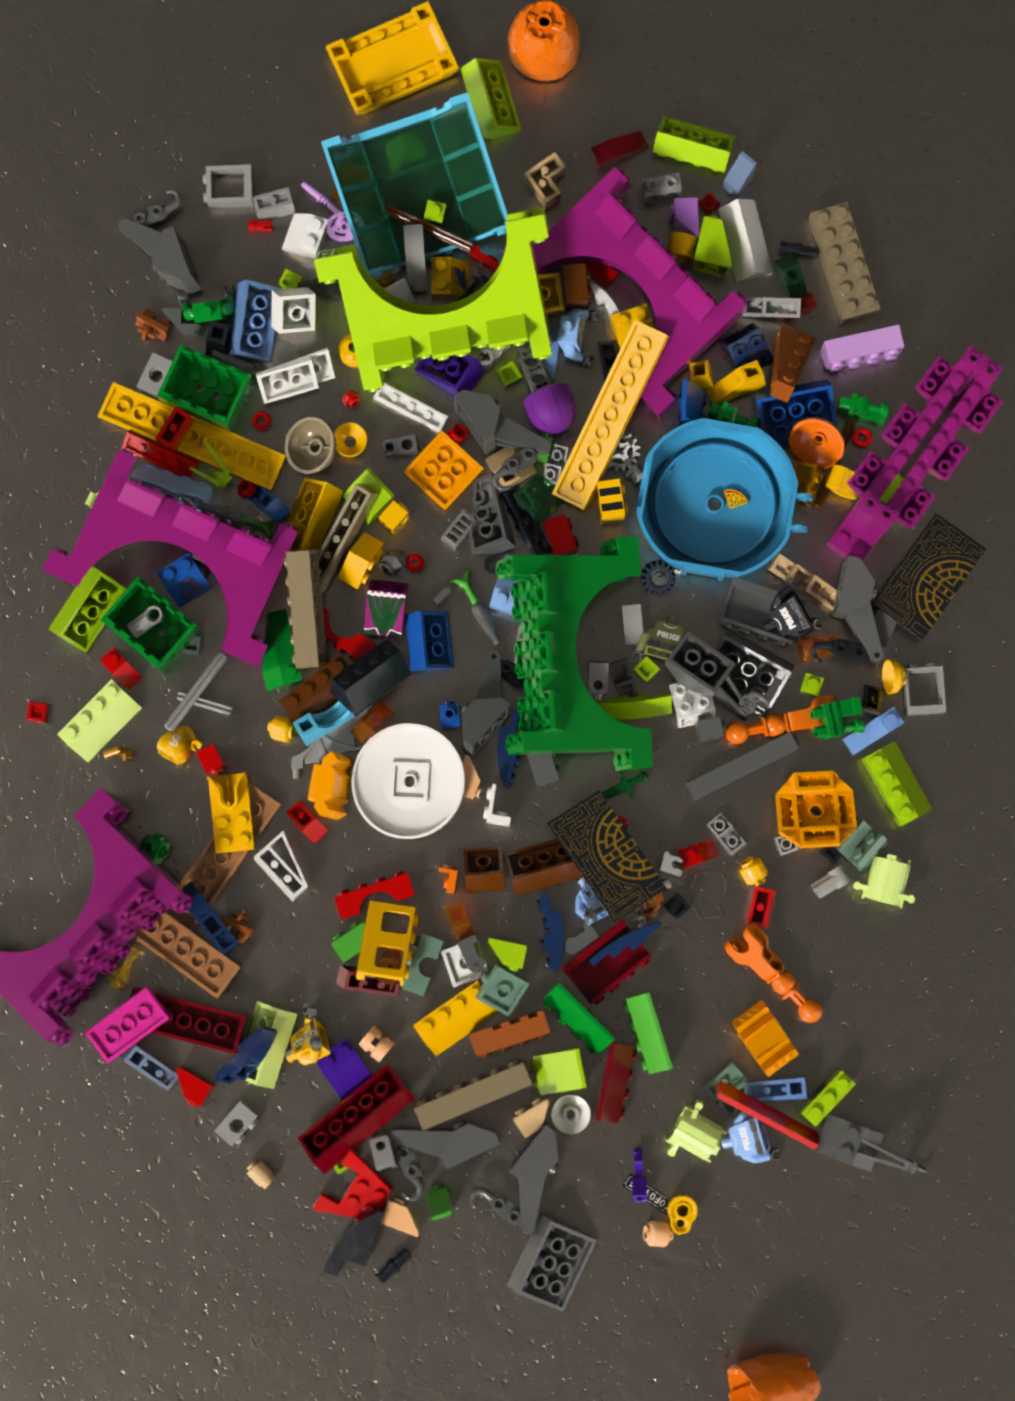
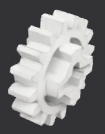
M625 432L623 433L620 440L625 441V443H618L608 464V470L613 467L615 468V473L618 472V469L625 473L626 467L630 469L632 467L631 463L635 464L638 462L635 458L640 457V453L636 452L640 450V446H635L637 439L631 440L632 434L626 437ZM623 449V455H621L620 453L616 454V450ZM632 449V457L629 459L627 452ZM614 461H620L622 464L614 463Z

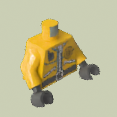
M305 1003L303 1007V1013L306 1014L304 1025L290 1038L292 1049L285 1052V1057L290 1063L298 1059L303 1065L316 1063L319 1059L330 1054L326 1028L315 1019L314 1016L317 1014V1010L314 1008V1004Z

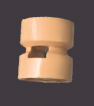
M373 1026L358 1046L365 1052L370 1051L371 1057L380 1062L395 1043L387 1036L383 1037L382 1032ZM374 1039L379 1042L376 1047L371 1044Z

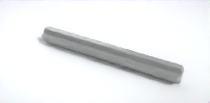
M222 652L217 653L164 724L167 730L171 732L175 730L227 660L225 654Z

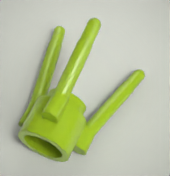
M205 442V445L223 471L219 469L215 473L203 463H200V466L213 476L212 478L193 467H189V470L210 481L216 487L219 486L223 489L232 479L229 475L231 471L226 468L209 442Z

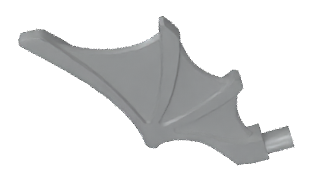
M368 710L311 743L306 750L292 757L291 769L293 770V779L301 778L300 769H304V765L315 762L322 763L323 757L331 751L342 754L360 750V747H357L355 743V731L360 721L368 715Z

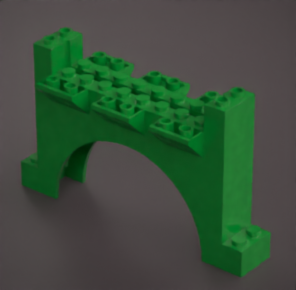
M616 537L603 542L600 549L601 556L511 555L497 561L496 574L498 575V580L517 581L512 583L511 596L513 597L512 615L514 616V622L522 621L520 629L523 633V638L515 641L514 653L517 659L515 672L518 679H525L524 690L526 691V696L519 698L517 709L520 713L518 724L520 732L507 735L506 749L508 750V755L614 752L613 764L616 771H637L653 768L651 729L624 724L601 709L588 693L581 679L576 660L577 629L582 614L591 599L602 588L612 582L626 581V577L641 575L639 537Z

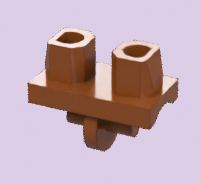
M149 308L143 313L138 312L136 315V326L139 327L138 331L143 333L142 340L147 341L149 337L154 340L158 337L166 341L171 321L165 317H162L159 322L155 321L156 313Z
M243 909L240 914L235 911L232 912L231 916L236 918V921L221 915L220 919L229 930L232 927L238 930L235 936L238 942L244 944L248 937L253 935L255 930L241 924V922L249 924L251 920L245 917L246 910Z

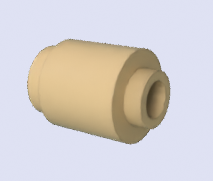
M254 1160L247 1167L249 1170L247 1175L259 1187L262 1186L265 1189L275 1179L273 1172L261 1160L259 1162Z

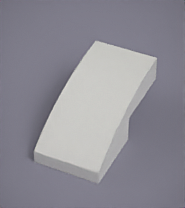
M591 284L592 296L597 307L605 304L609 315L619 313L617 306L609 295L596 284Z

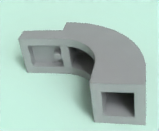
M423 224L403 225L408 286L411 292L428 291Z

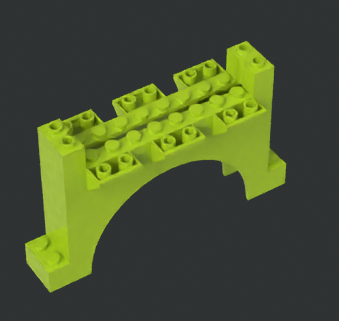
M545 207L506 214L507 245L496 272L475 293L457 302L444 305L415 304L400 299L386 291L367 272L358 255L355 244L317 252L314 264L319 283L331 284L336 282V279L339 281L364 391L374 392L380 390L386 378L384 371H389L395 366H400L401 368L409 367L417 357L427 359L432 356L433 359L438 358L441 361L448 359L452 355H457V357L466 356L474 346L484 348L489 344L490 348L495 347L496 350H499L510 344H514V346L523 345L528 341L529 337L533 358L542 360L552 355L553 345L532 241L540 243L546 241L545 238H549V226Z

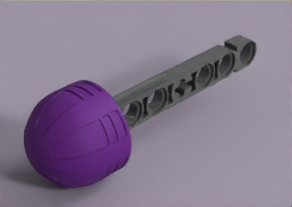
M528 337V341H526L529 344L528 349H525L523 345L517 346L520 353L518 359L532 391V394L524 400L523 406L528 418L537 430L546 434H557L566 430L575 419L576 404L568 384H554L544 359L539 360L536 358L538 362L535 366L527 364V361L533 358ZM537 374L544 376V380L540 383L534 381V377Z

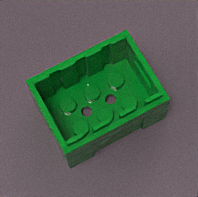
M180 345L157 397L161 403L173 408L176 406L188 414L233 432L254 385V381L251 375L245 371ZM199 385L203 387L201 392L196 391V387ZM219 393L220 398L214 399L213 395Z
M139 576L100 619L163 673L170 668L182 654L181 652L201 631L196 624ZM150 606L161 608L165 613L164 621L155 625L136 639L128 629L127 624L144 613ZM158 610L151 612V619L156 620L159 618L160 613ZM160 629L164 630V635L158 636L157 631Z

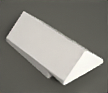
M736 199L719 208L718 213L720 220H723L736 284L772 275L773 271L755 200Z
M325 348L256 373V378L263 402L266 404L318 389V383L334 379L335 375L329 350Z

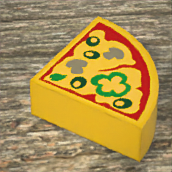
M724 490L729 509L748 503L746 497L739 491Z

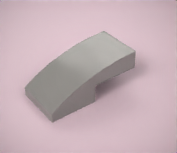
M641 604L621 606L625 645L637 644L643 633Z

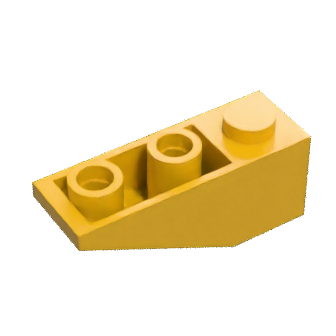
M755 360L738 367L714 384V387L707 389L706 394L711 404L715 402L720 405L724 401L728 402L766 387L764 374L758 361Z

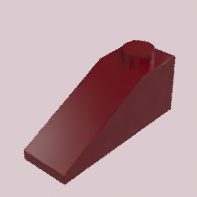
M641 130L606 140L591 147L590 156L597 170L600 171L649 148Z
M340 964L336 984L343 990L397 997L400 980L365 975V980L357 979V967Z

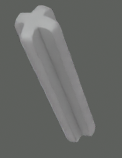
M180 690L177 699L182 701L188 692ZM199 696L193 704L226 715H231L233 711L232 705Z

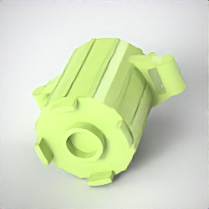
M876 852L873 857L867 885L855 882L853 886L856 890H863L862 899L868 898L900 906L899 908L902 909L904 901H908L911 904L916 901L913 895H904L911 860H908V863L905 864L900 862L901 859L897 858V856L887 854L885 858L878 857V852Z
M701 1099L696 1100L694 1107L687 1103L685 1104V1108L678 1117L670 1135L666 1137L665 1141L672 1144L668 1149L670 1156L676 1154L679 1146L708 1162L711 1161L709 1157L711 1153L715 1156L718 1153L722 1140L721 1134H727V1130L698 1113L703 1108V1101Z

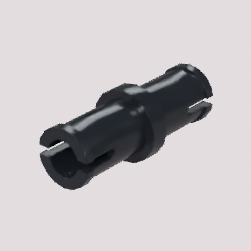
M783 240L780 241L779 253L793 254L798 258L799 256L813 259L817 257L818 247L802 245L801 242L796 244Z
M403 1248L393 1259H389L387 1261L388 1264L375 1274L378 1280L385 1284L395 1272L398 1273L401 1270L400 1268L412 1258V1255L409 1254L410 1252Z

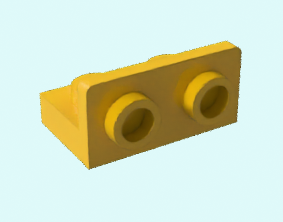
M796 461L794 470L798 480L797 493L811 494L814 496V501L817 496L818 483L822 481V470L817 465ZM813 501L800 502H804L806 505L811 506Z

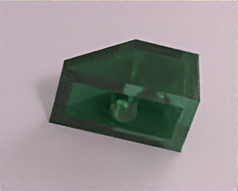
M790 253L775 260L774 264L778 278L788 298H801L807 295L808 292L800 263Z

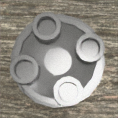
M288 341L273 342L271 362H263L264 367L267 370L300 358L299 351L294 344Z

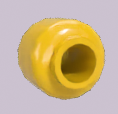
M281 715L275 716L273 720L269 721L267 727L271 738L282 742H289L291 739H294L297 734L293 724L294 720Z
M750 856L741 862L739 872L748 885L755 884L759 886L766 881L765 877L768 874V870L760 858Z

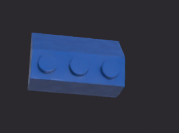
M417 611L405 614L410 671H433L454 668L448 611Z

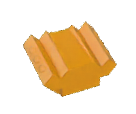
M331 751L323 757L322 763L315 762L308 800L315 802L314 808L320 816L339 820L347 815L342 806L350 802L348 794L352 774L349 771L354 767L351 757Z
M763 1000L731 1021L738 1036L768 1077L799 1055Z

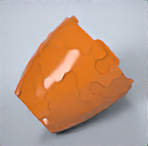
M542 0L527 5L517 14L508 33V53L511 62L520 73L538 81L558 80L572 70L577 63L580 51L579 30L573 16L564 6L552 0ZM542 18H546L550 23L547 26H541L539 21Z
M787 1352L759 1355L758 1357L734 1364L727 1370L731 1390L729 1392L730 1401H814L820 1393L821 1385L816 1371L809 1368V1365H811L809 1359L802 1353Z

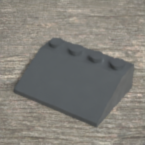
M727 628L716 650L736 663L728 676L741 696L751 691H758L767 697L770 702L769 707H766L765 703L758 699V706L753 712L760 717H766L795 665Z
M540 1214L535 1225V1231L530 1235L507 1286L519 1295L564 1312L597 1240L562 1222Z

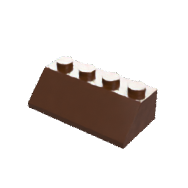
M339 654L284 696L279 702L294 721L308 713L317 714L328 710L338 702L329 692L331 679L349 665Z
M558 839L504 854L515 896L583 877Z

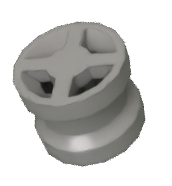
M636 462L624 476L630 478L633 484L637 486L642 480L643 469Z

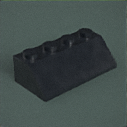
M386 639L331 679L329 692L356 717L411 676V672L401 651Z

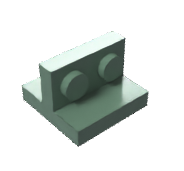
M860 819L857 822V829L840 846L835 848L854 867L864 873L871 865L875 853L878 852L879 855L888 844L886 843L887 839L882 834L874 831L864 820Z
M495 964L490 974L483 971L480 975L483 985L475 997L488 1006L510 1016L529 986V982Z

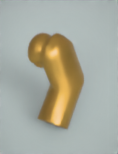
M115 746L103 751L105 759L121 755L123 761H129L133 758L132 750L126 747Z

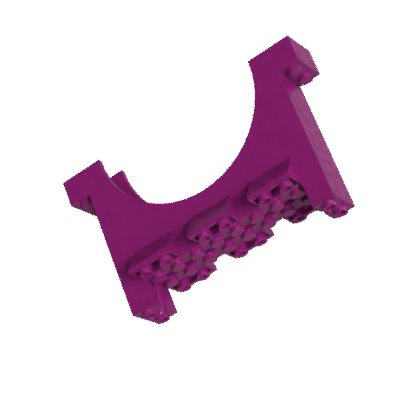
M614 167L549 230V238H545L546 241L533 245L538 275L545 274L565 264L596 262L624 272L645 291L654 310L656 330L667 334L669 339L641 398L662 418L677 404L675 400L677 396L668 386L690 366V363H693L748 310L747 299L740 292L736 294L732 291L717 305L713 295L710 292L705 293L703 285L696 278L692 280L689 272L684 267L680 269L676 257L669 250L665 252L663 243L656 236L653 238L645 226L641 228L636 218L637 216L630 209L626 210L620 198L631 188L629 184L630 179L624 170H618Z
M971 345L954 366L940 356L936 358L916 386V390L928 403L927 406L919 414L904 403L881 435L894 450L887 462L870 451L847 482L860 499L826 544L827 547L844 559L848 556L861 558L863 561L870 549L886 533L893 522L911 529L914 528L936 497L921 487L920 483L927 474L947 481L970 449L954 438L960 427L981 433L1003 403L1002 399L988 390L1003 370V367ZM964 391V396L944 421V424L909 473L901 481L886 505H881L880 498L952 397L958 398Z
M123 448L122 451L118 449L71 555H66L68 551L56 547L55 550L51 549L42 571L78 587L88 570L100 558L123 545L140 541H160L182 547L207 565L222 589L227 609V624L220 649L255 666H259L268 645L264 643L265 640L263 638L252 635V632L284 564V556H286V552H289L298 531L294 530L295 526L287 522L277 523L270 540L260 535L254 534V536H251V531L238 526L235 529L231 527V522L221 518L218 521L214 519L216 515L208 511H196L198 507L188 502L180 504L178 503V498L169 494L165 497L160 494L162 490L153 486L146 488L142 486L143 482L132 477L128 480L127 478L136 457L133 456L134 452Z
M99 788L74 816L85 830L94 856V880L83 911L65 933L47 945L24 952L0 951V995L46 1042L59 1046L67 1044L72 1038L71 1035L75 1032L61 1017L68 1018L73 1016L77 1011V1007L82 1002H85L94 990L89 985L95 981L96 975L99 972L106 975L111 973L116 968V964L129 954L133 945L128 941L135 936L136 931L139 928L144 931L151 929L156 924L159 916L165 914L169 908L174 909L180 914L187 911L194 900L117 825L126 818L130 810L114 795L102 788Z

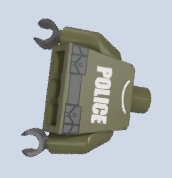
M667 616L665 622L657 621L655 626H650L641 634L636 646L637 651L632 653L631 659L633 660L634 655L638 653L641 656L639 660L641 662L643 660L642 651H644L645 655L667 660L685 635L683 634L684 628L676 625L677 618Z

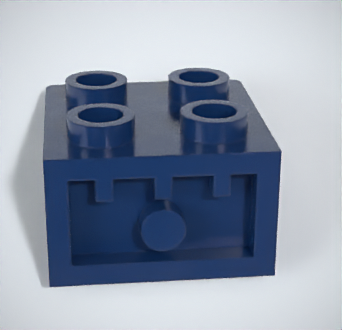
M754 323L720 340L722 347L729 351L736 369L755 360L758 361L760 367L774 360L761 328Z

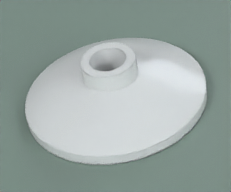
M565 1095L559 1098L553 1105L551 1112L552 1121L559 1131L565 1134H577L584 1130L590 1121L589 1106L579 1096ZM569 1110L575 1113L571 1118L567 1116Z

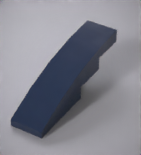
M657 921L620 936L597 952L589 961L595 966L608 953L614 959L627 946L634 951L662 923Z

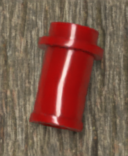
M252 218V220H249V231H253V233L255 231L272 232L271 219L254 220Z

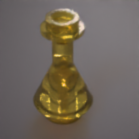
M131 947L125 963L108 975V979H110L108 984L119 991H122L123 988H128L130 968L136 958H141V952Z

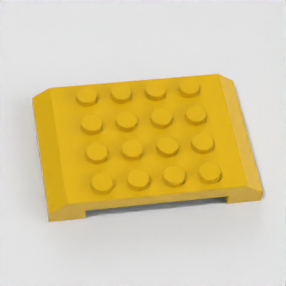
M428 1L411 8V12L345 41L340 39L326 45V50L356 115L366 114L444 80L459 70Z

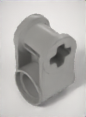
M488 344L487 347L482 348L478 352L477 359L485 370H489L504 355L510 345L496 350L495 347L490 348ZM487 357L489 358V361H488V360H485L484 362L482 361V358H484V359H486Z

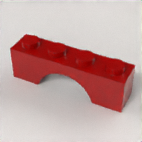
M323 607L325 642L327 643L330 640L335 644L333 648L340 653L345 651L350 655L349 659L355 662L377 646L361 633L350 638L336 635L330 628L329 620L331 613Z
M403 871L392 874L393 878L386 880L385 877L374 880L375 884L367 886V883L355 886L356 890L349 892L348 889L337 892L338 896L334 897L341 920L361 914L364 900L375 892L388 893L396 901L415 896L409 874H404Z

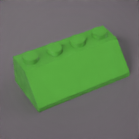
M644 992L625 998L626 1003H623L626 1015L630 1014L632 1019L629 1025L632 1033L636 1032L638 1038L635 1041L638 1052L642 1051L644 1059H641L643 1070H648V1073L652 1074L673 1069L650 993Z

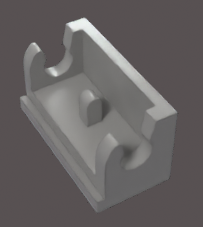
M289 187L252 197L259 220H273L296 213Z
M665 851L663 852L658 871L680 877L682 871L673 867H676V863H681L683 860L669 855V852Z

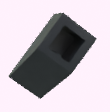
M210 321L205 355L211 357L213 349L220 353H227L231 334L229 325Z

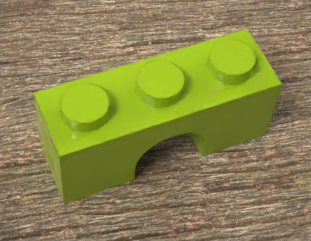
M838 1069L826 1082L825 1087L815 1097L811 1098L799 1112L816 1127L856 1084L842 1070Z

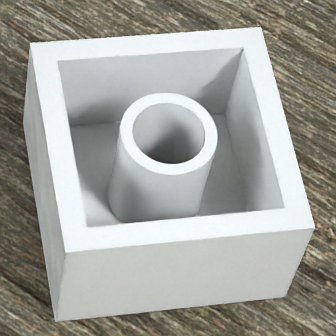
M308 287L272 290V328L279 334L315 331L316 294Z

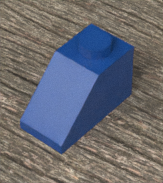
M257 486L255 493L248 498L275 523L283 520L290 511L276 495L265 487Z

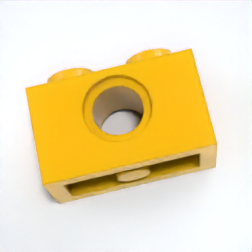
M394 500L378 517L380 524L394 536L410 520L408 508L400 501L397 504Z

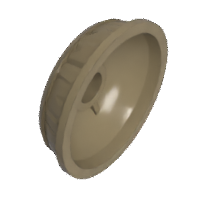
M306 417L297 421L289 430L285 440L286 458L292 468L300 473L314 474L323 470L332 462L336 453V437L331 427L320 418Z

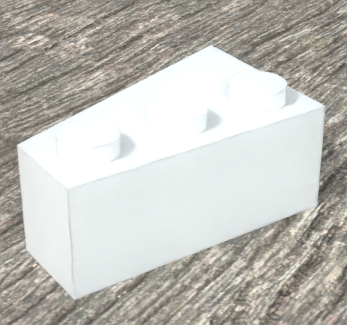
M282 831L254 856V860L289 899L294 902L307 890L308 885L297 864L284 831Z

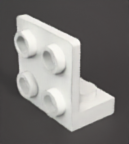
M681 683L669 685L676 711L678 728L695 725L698 721L716 717V710L711 696L694 693Z
M493 783L492 787H488L487 800H490L489 806H485L484 819H487L488 824L510 827L511 817H508V813L496 811V815L493 814L497 784Z

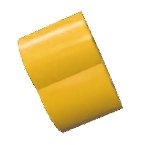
M672 232L667 251L669 250L676 257L678 264L692 265L698 238L688 233Z
M833 465L825 486L833 493L852 500L858 498V495L847 484L855 472L840 465Z
M686 1194L672 1196L667 1204V1212L670 1217L669 1224L675 1233H687L697 1216V1206L694 1200Z

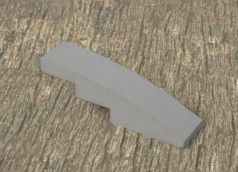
M745 297L748 310L741 316L800 318L801 299Z

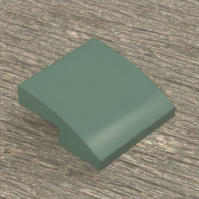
M730 1060L702 1086L729 1118L739 1109L717 1098L718 1082L721 1080L746 1094L747 1083L750 1082Z

